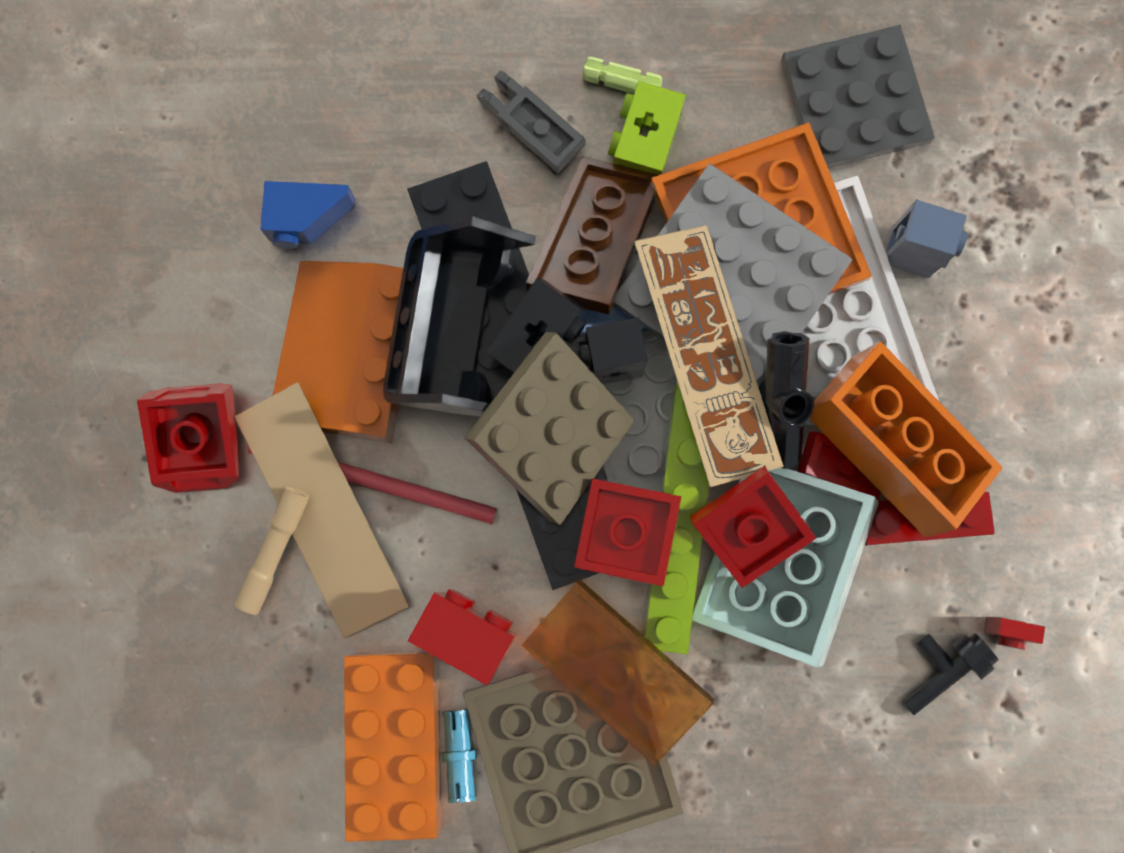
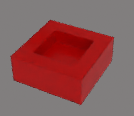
M986 617L984 634L998 636V645L1025 650L1026 643L1043 644L1045 626L1002 617Z

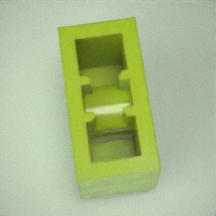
M638 80L634 95L627 93L622 105L620 118L626 119L622 132L614 131L608 155L614 156L613 164L657 175L663 174L683 110L686 94ZM643 128L650 129L647 137L639 135Z

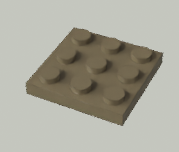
M545 332L466 435L465 439L549 522L561 525L591 483L592 478L594 479L635 420L556 332Z

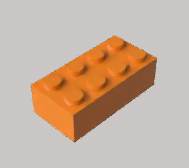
M881 341L854 355L815 399L813 412L809 417L924 537L956 530L1003 468Z
M428 652L365 653L344 656L345 842L437 839L442 829L439 659Z

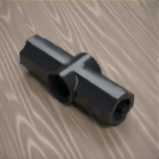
M788 331L772 333V337L768 339L766 379L759 386L762 401L783 463V467H781L783 469L798 466V461L802 459L804 423L809 419L814 408V400L810 393L806 391L810 338L802 333H791Z

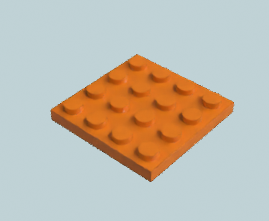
M810 123L651 178L650 184L655 192L664 220L667 223L710 163L853 259L828 295L866 282L872 277Z

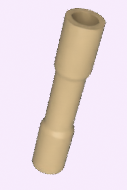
M285 487L271 519L269 532L234 604L237 609L252 615L259 614L273 583L274 573L290 536L295 532L310 496L307 493L293 487Z

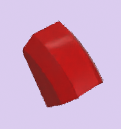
M215 383L166 387L146 392L137 399L151 484L154 487L174 493L226 489L238 479L237 423L234 417L236 414L232 385Z

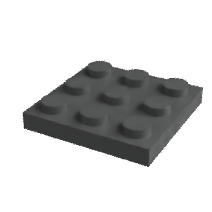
M901 25L783 53L781 63L799 124L810 123L828 168L930 144L935 138Z

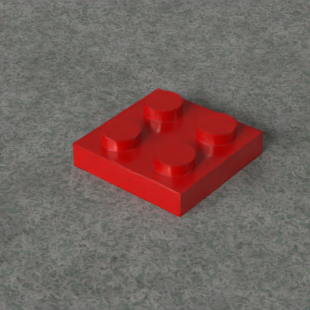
M765 466L690 516L692 524L741 588L817 539Z
M592 478L574 568L664 587L682 496Z

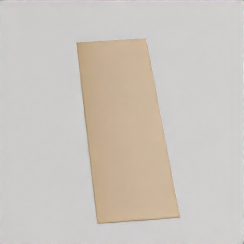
M297 382L234 416L277 504L287 486L299 489L310 496L298 526L292 535L343 638L408 608L409 605L299 383Z

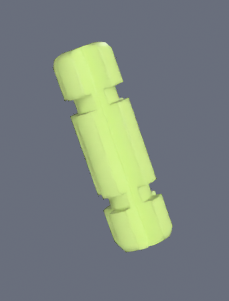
M592 56L587 58L583 69V79L585 81L595 84L603 81L606 87L632 94L635 93L638 80L659 87L662 85V77L658 74L647 72L646 75L640 74L641 70L614 62H609V65L603 64V59Z

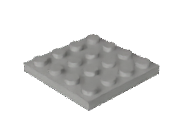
M709 163L658 236L707 225L759 388L762 381L766 379L768 339L772 337V333L782 331L802 333L853 259ZM639 261L618 290L613 306L630 318L639 317L640 324L665 341L644 271Z

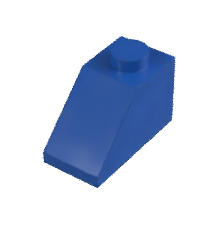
M264 181L260 230L277 247L291 249L297 248L298 243L311 244L355 207V197L349 185Z

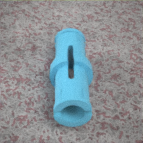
M468 710L442 712L444 716L446 752H442V762H447L448 803L475 801L473 759H477V750L472 749Z

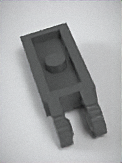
M499 71L494 76L495 82L512 100L505 106L485 88L477 94V99L492 115L498 118L502 125L555 172L559 173L586 145V139L526 86L523 88L505 72Z

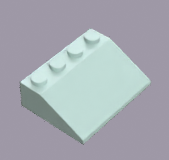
M778 468L769 471L817 539L743 588H741L714 553L693 613L692 621L816 668L823 667L879 502L874 496L787 468Z

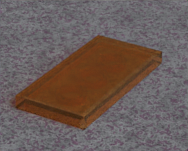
M581 579L574 584L521 645L654 766L714 704L715 699Z

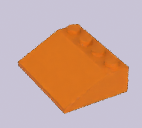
M300 261L273 395L298 382L322 431L325 433L390 444L393 442L399 405L388 403L385 400L383 384L403 273L402 267L378 263Z

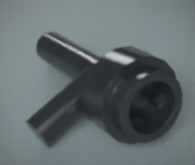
M929 633L916 645L937 668L939 673L902 702L914 716L971 670L979 679H984L995 670L993 665L999 659L989 646L976 633H973L970 637L963 635L951 645L959 655L953 661Z

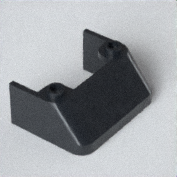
M473 216L421 229L414 233L406 250L383 384L384 398L388 403L469 416H482L490 405L488 402L491 389L487 383L486 376L481 372L474 371L487 287L498 285L509 275L512 267L511 250L535 245L536 236Z

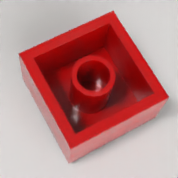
M448 589L446 594L434 592L407 641L488 686L517 636V633L510 630L513 622L492 610L487 611L486 615L472 609L475 601L454 589Z

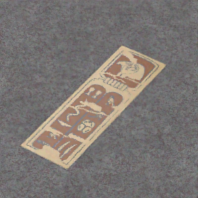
M707 225L634 241L710 487L746 478L763 466L768 471L783 467Z

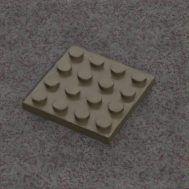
M630 640L493 682L488 686L484 685L463 692L509 853H561L684 813Z

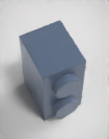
M916 199L892 227L885 250L890 266L926 278H930L941 267L946 268L949 261L954 256L959 257L965 247L968 232L963 231L967 215Z

